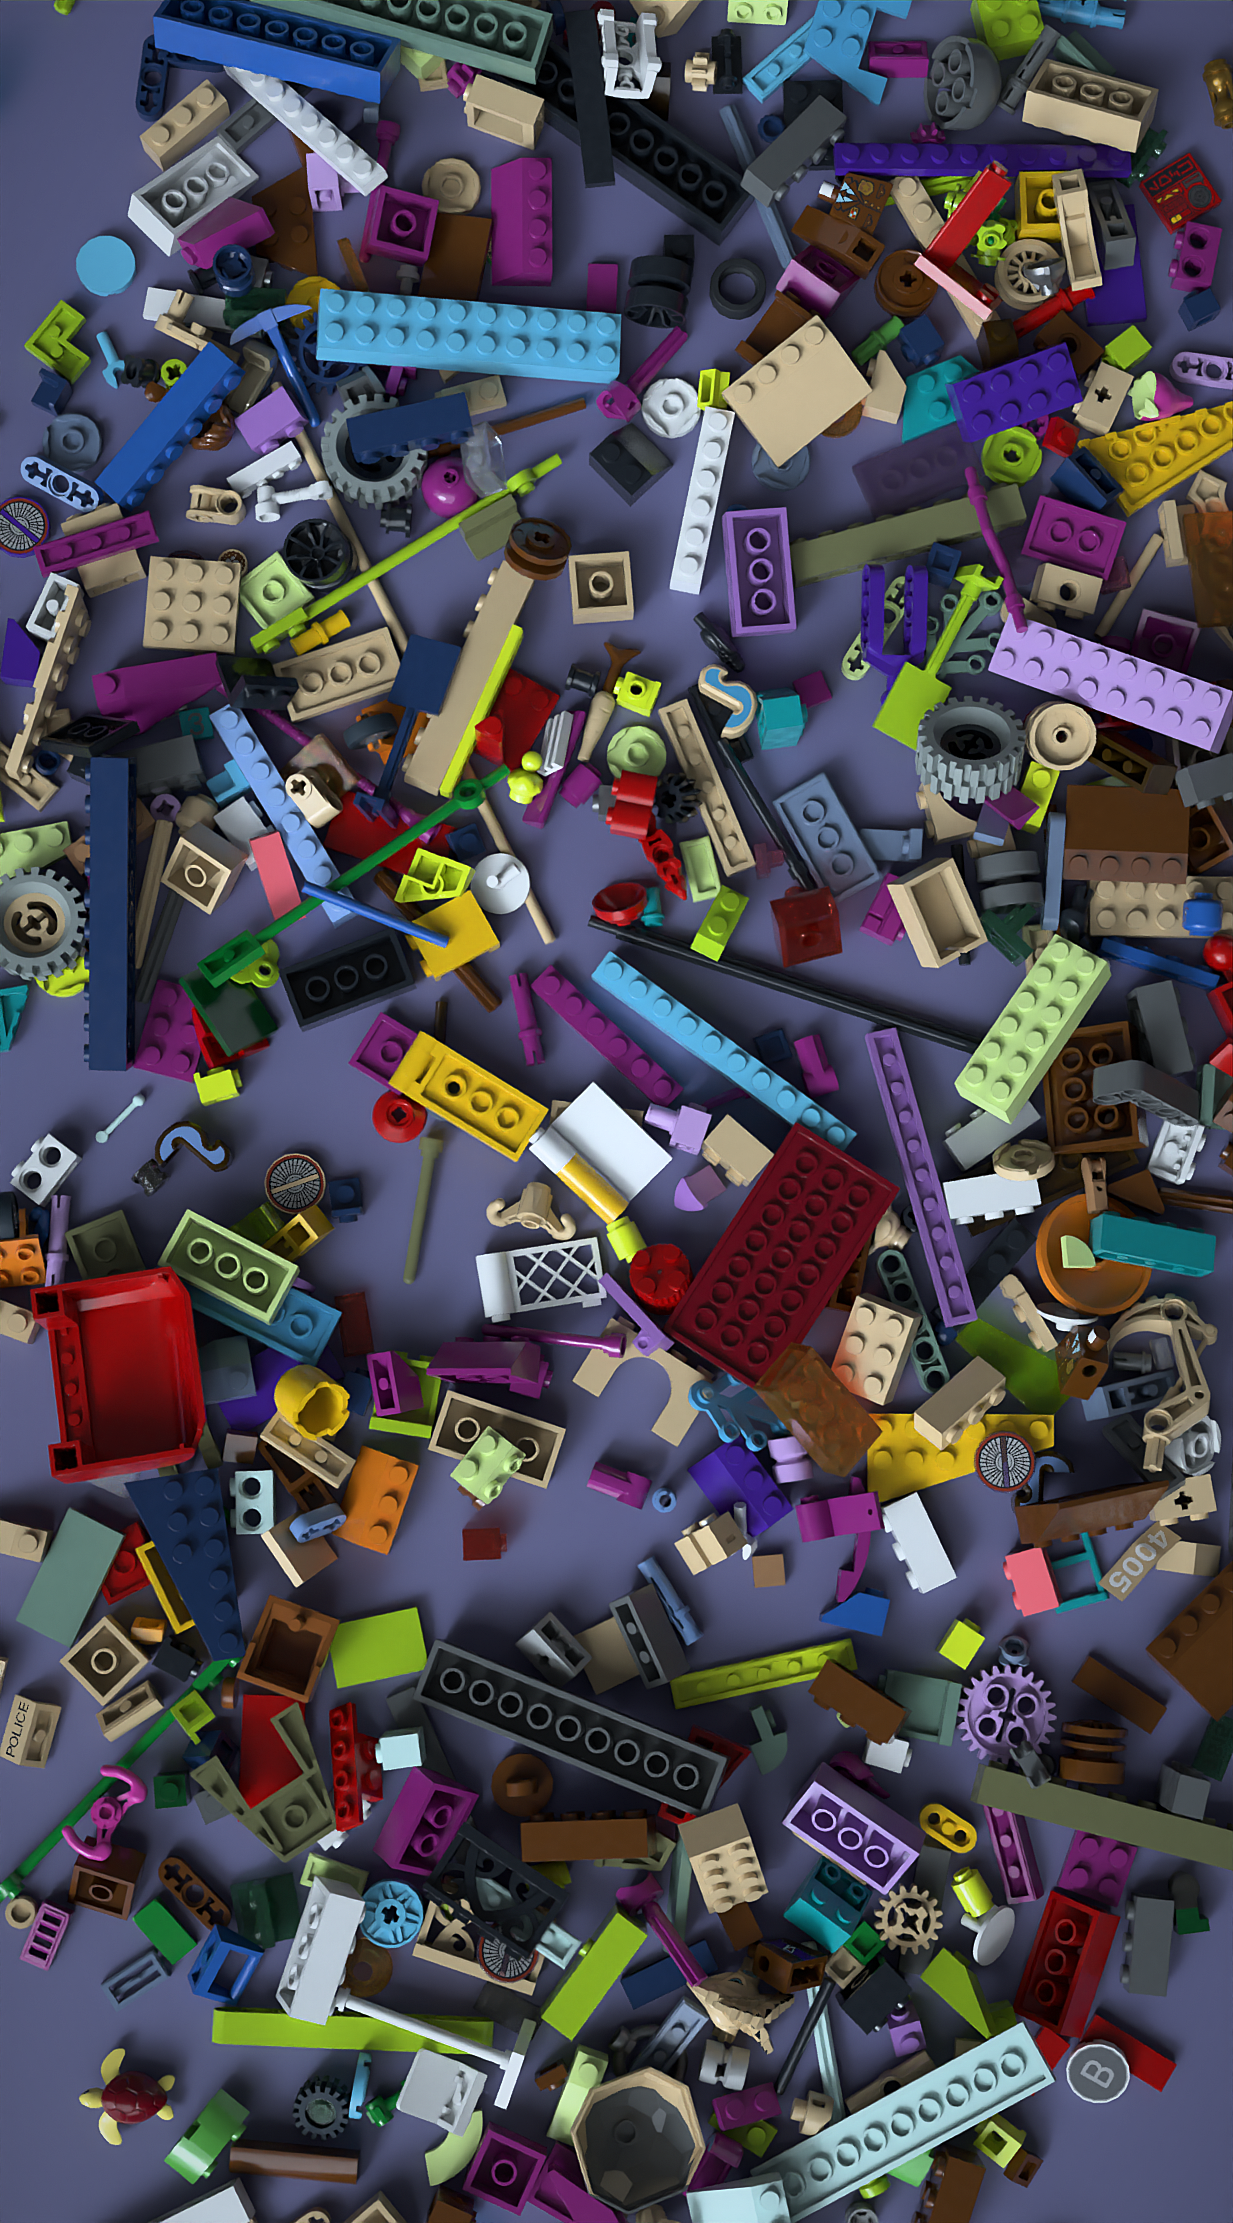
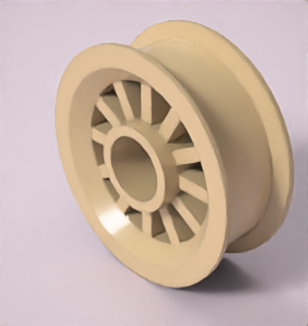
M1023 239L1009 245L1001 255V257H1006V261L999 260L995 270V288L999 291L1001 299L1009 306L1019 310H1033L1055 295L1041 296L1040 289L1037 292L1033 284L1022 275L1023 267L1039 261L1060 257L1050 245L1036 239Z

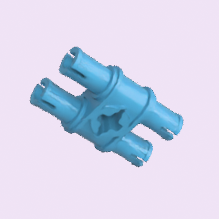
M1037 0L1041 15L1060 18V22H1063V24L1067 22L1087 25L1091 29L1095 28L1096 25L1118 28L1119 30L1123 28L1126 10L1102 7L1098 0H1084L1083 5H1081V0Z

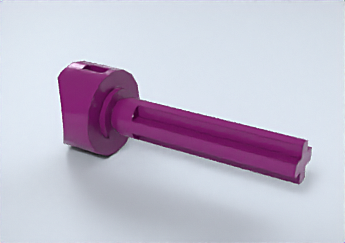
M676 326L625 384L611 381L596 400V404L603 415L607 418L622 419L630 422L641 409V403L637 396L687 341V333Z
M651 1871L648 1872L645 1881L631 1887H620L616 1892V1897L627 1914L635 1916L643 1913V1916L691 1987H696L707 1979L708 1976L657 1903L664 1890Z

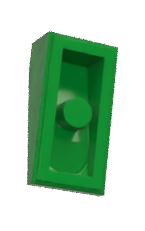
M159 1895L132 1917V1920L172 1965L198 1945Z

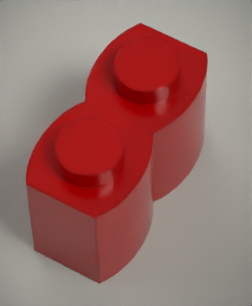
M622 770L621 777L614 778L611 795L617 796L614 807H608L605 824L611 825L610 834L641 840L647 839L658 784L657 776Z

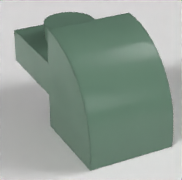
M759 1704L749 1708L760 1738L749 1742L759 1771L761 1775L773 1771L781 1764L787 1752L788 1740L784 1729L772 1733L771 1729L776 1727L770 1709L764 1711L762 1705Z

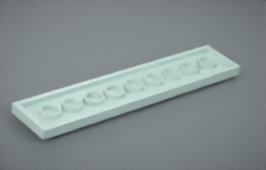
M1022 2021L756 2166L750 2172L753 2177L776 2171L780 2172L790 2221L795 2223L1050 2085L1057 2079L1026 2022Z

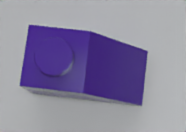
M8 618L0 678L5 685L34 688L33 684L43 655L14 619Z

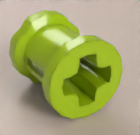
M170 359L162 365L161 376L168 389H171L179 379L177 377L179 373L182 375L187 369L185 363L181 360Z

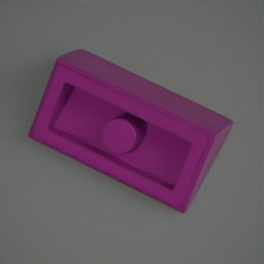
M927 41L868 42V72L885 78H925L927 76L929 63Z

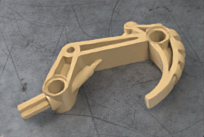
M1167 1293L1162 1299H1158L1156 1295L1145 1298V1303L1137 1302L1132 1305L1131 1310H1126L1122 1313L1118 1321L1113 1324L1109 1331L1110 1339L1107 1341L1108 1355H1110L1114 1345L1131 1333L1151 1331L1171 1337L1180 1377L1175 1386L1168 1389L1159 1406L1150 1410L1144 1418L1142 1439L1146 1443L1143 1469H1148L1151 1473L1162 1471L1165 1446L1170 1445L1171 1441L1203 1419L1210 1410V1391L1198 1358L1206 1345L1216 1342L1218 1331L1214 1325L1205 1324L1199 1318L1197 1307L1193 1301L1188 1302L1182 1297L1175 1296L1174 1293ZM1177 1315L1180 1318L1177 1320L1169 1319L1168 1316ZM1191 1339L1202 1341L1196 1351ZM1181 1386H1182V1388H1183V1392H1182V1393H1180V1391H1179V1389L1181 1388ZM1154 1425H1162L1165 1427V1429L1161 1431H1156L1151 1427Z

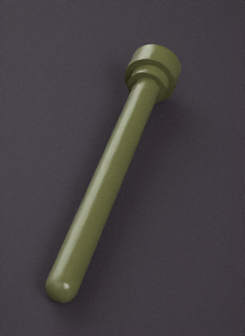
M420 1137L418 1149L421 1150L420 1156H423L403 1275V1281L406 1284L414 1283L416 1278L435 1158H439V1153L443 1152V1140Z

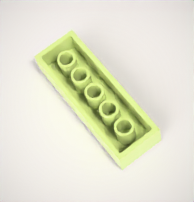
M1055 934L954 1082L960 1096L1011 1125L1112 976L1107 961Z

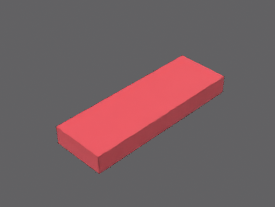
M278 830L248 839L274 921L301 903Z

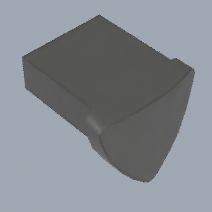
M368 365L363 367L361 371L335 382L343 403L351 399L353 405L359 404L358 396L364 394L367 395V401H374L375 394H383V398L386 396L382 384Z

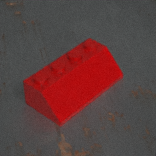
M1051 1890L1013 2004L1014 2013L1060 2035L1081 2038L1121 1917L1095 1905Z

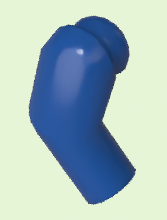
M37 1206L31 1211L29 1219L31 1222L37 1223L32 1234L39 1235L42 1249L49 1235L51 1214L47 1209L43 1210Z

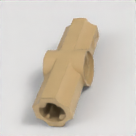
M923 2049L897 2067L883 2071L878 2079L846 2098L845 2103L851 2114L888 2095L889 2093L883 2089L888 2081L895 2080L903 2087L936 2069V2066L926 2050Z

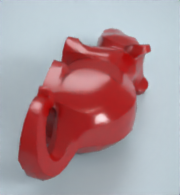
M652 812L647 839H638V842L642 844L647 860L653 863L659 877L666 882L664 887L679 898L686 900V875L682 874L681 861L675 857L674 846L668 835L662 829L656 828L657 820Z

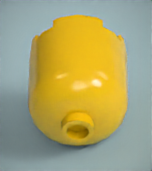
M309 1364L295 1366L287 1370L276 1384L274 1400L277 1409L307 1439L314 1441L317 1440L316 1437H322L326 1434L334 1435L344 1426L350 1414L347 1410L348 1399L350 1398L347 1391L319 1368Z

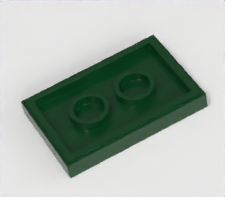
M199 968L180 978V985L228 1057L275 1034L279 1030L249 983L239 984L229 978L214 988Z

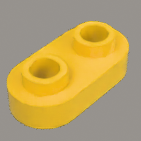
M936 1802L928 1803L920 1809L918 1822L927 1834L957 1853H966L975 1846L977 1841L976 1831L966 1820ZM937 1813L939 1815L938 1822L934 1824L929 1823V1815ZM958 1830L965 1832V1837L961 1841H957L954 1838Z

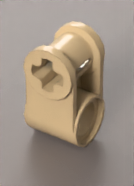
M203 485L190 486L192 498L190 510L186 511L188 519L196 522H214L237 525L245 519V505L240 495L235 491L216 489ZM227 504H238L235 511L231 513L224 512Z
M304 768L287 779L285 785L286 792L313 827L317 829L323 827L343 810V805L338 796L330 790L319 773L314 769ZM303 781L306 783L304 788L301 785Z

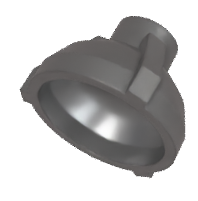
M1065 257L1047 259L1023 267L1024 276L1037 290L1040 289L1041 296L1059 292L1058 285L1061 283L1066 268Z

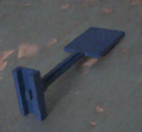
M415 634L410 635L387 700L389 703L406 707L378 787H375L372 796L357 792L353 804L368 821L374 822L376 816L379 817L381 815L390 827L397 828L400 817L389 805L393 794L391 789L419 712H424L439 717L463 650L462 647Z

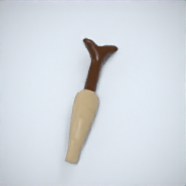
M604 642L603 645L611 659V666L602 691L594 695L590 704L582 745L577 757L580 761L589 762L592 751L614 711L615 699L613 691L622 668L632 658L641 654L639 649H618L612 643Z

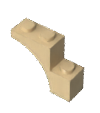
M1082 168L1052 175L1054 202L1060 222L1062 251L1072 291L1101 286L1102 275L1095 248L1088 192Z
M921 783L919 792H916V799L920 810L925 809L927 820L924 821L925 832L928 839L933 838L934 845L970 837V840L967 841L970 857L976 860L996 852L1016 850L1010 826H1008L1003 847L975 840L973 836L977 821L956 812L943 799L940 792L936 795L930 791V784L924 786Z

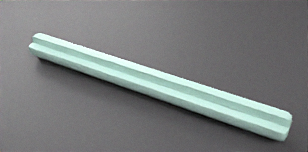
M814 1941L801 1943L802 1945L817 1950V1945ZM820 1986L807 1989L809 2007H811ZM826 2004L814 2029V2036L824 2094L834 2099L832 2117L829 2121L831 2126L846 2118Z

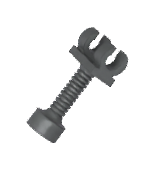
M1024 1740L1020 1742L1021 1745L1014 1749L1011 1748L1009 1752L1013 1759L1019 1762L1027 1776L1026 1780L1030 1787L1037 1789L1052 1779L1051 1776L1055 1774L1057 1768L1056 1762L1048 1754H1037L1030 1741Z

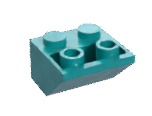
M822 1855L792 1896L782 1916L831 1953H834L852 1936L873 1892Z

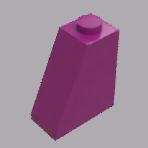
M228 197L178 237L177 240L182 248L181 254L188 264L208 269L213 266V257L221 247L228 244H237L247 249L271 237L275 232L262 207Z

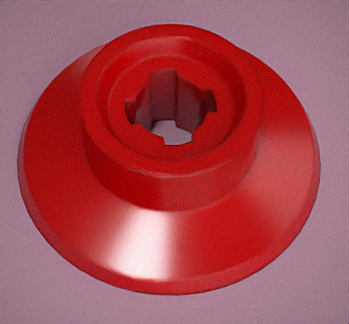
M391 1090L378 1098L372 1111V1121L376 1131L384 1139L394 1143H405L415 1139L424 1129L427 1120V1111L423 1105L409 1098L404 1093L400 1097ZM398 1108H401L406 1114V1117L400 1120V1122H397L392 1116V1113L398 1110Z

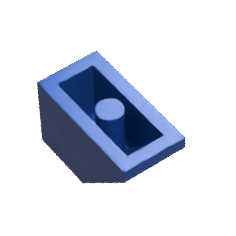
M866 1587L865 1593L856 1591L849 1595L844 1602H838L820 1613L819 1621L882 1637L890 1599L883 1597L884 1591Z

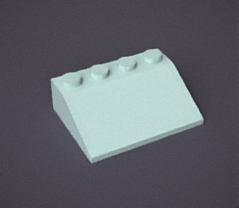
M779 2171L686 2191L692 2223H791Z

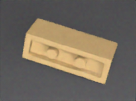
M277 1410L260 1435V1438L337 1489L345 1477L352 1471L356 1460L321 1437H316L317 1440L314 1441L303 1437L279 1410Z

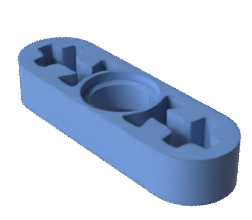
M43 455L30 456L24 459L21 464V474L27 482L82 512L94 511L97 506L104 502V493L98 485ZM38 463V469L45 474L52 470L53 472L49 477L42 473L34 475V469L31 465ZM58 475L65 476L69 481V489L66 492L60 491L56 486ZM90 491L94 502L87 504V498L80 493L84 494Z

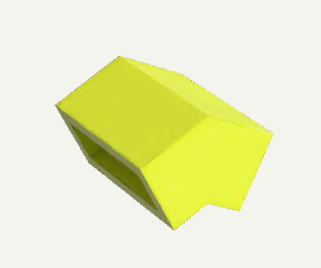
M716 368L700 371L698 408L705 411L706 406L727 410V403L722 397V392L729 387L730 372H721Z

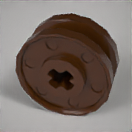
M911 249L895 251L887 256L879 266L873 287L875 299L882 310L891 316L895 315L902 319L917 317L925 312L933 302L938 283L914 265L922 254L920 251ZM902 281H907V282H908V286H910V287H905V286H904V283H905V282H902Z
M528 517L520 519L513 524L504 549V555L510 567L519 574L530 579L546 581L555 579L562 574L572 544L568 534L557 524L543 518Z

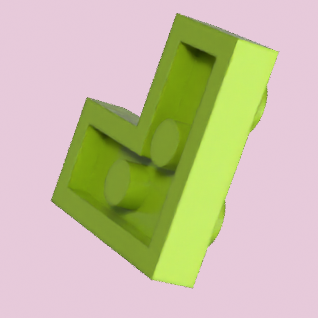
M60 300L24 344V347L72 385L91 363L87 355L69 343L86 323V319L63 300Z

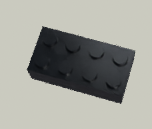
M392 927L278 970L302 1032L417 989Z

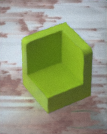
M196 1690L170 1709L195 1745L201 1742L195 1732L216 1717Z

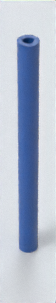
M307 880L303 885L301 891L303 893L440 947L446 948L449 936Z

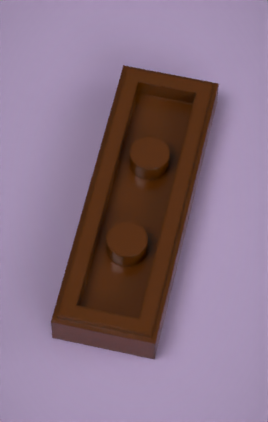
M1088 1655L1071 1680L1072 1683L1150 1735L1167 1710L1166 1707Z

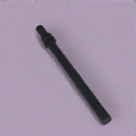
M727 738L721 739L716 743L718 749L789 867L787 871L791 878L797 880L807 899H811L819 893L807 875L809 871L803 861L800 862Z

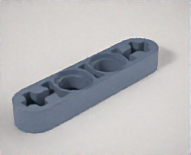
M1049 812L1043 872L1045 904L1041 906V930L1057 931L1066 826L1065 813Z

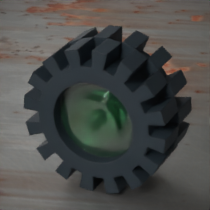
M324 2075L322 2081H320L319 2076L313 2077L312 2082L307 2080L303 2088H300L293 2105V2118H297L295 2125L297 2128L303 2126L301 2133L305 2136L308 2131L312 2132L311 2139L316 2140L318 2134L321 2135V2141L327 2140L329 2134L332 2139L337 2137L338 2132L342 2133L349 2121L351 2092L346 2094L348 2087L345 2084L339 2087L340 2080L337 2078L334 2079L333 2083L329 2082L330 2076Z

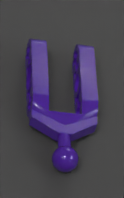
M866 564L863 568L861 592L862 661L884 676H887L886 691L881 695L880 699L881 706L889 694L904 662L917 666L924 661V651L927 642L928 571L925 565H908L905 572L904 655H882L885 571L881 564Z

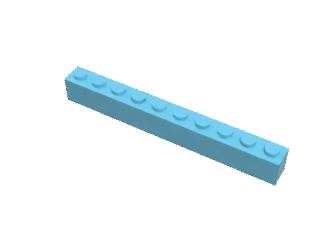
M611 951L608 952L592 974V980L735 1086L746 1092L789 1126L793 1127L795 1122H797L841 1151L846 1149L857 1134Z

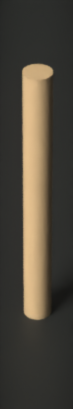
M1157 534L1152 535L1093 635L1097 639L1101 640V637L1108 634L1162 544L1163 538Z

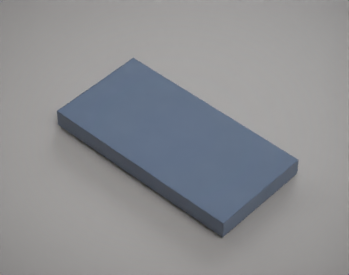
M825 772L772 801L830 908L883 879Z

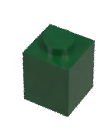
M189 1770L157 1773L153 1777L155 1809L189 1805L191 1802Z

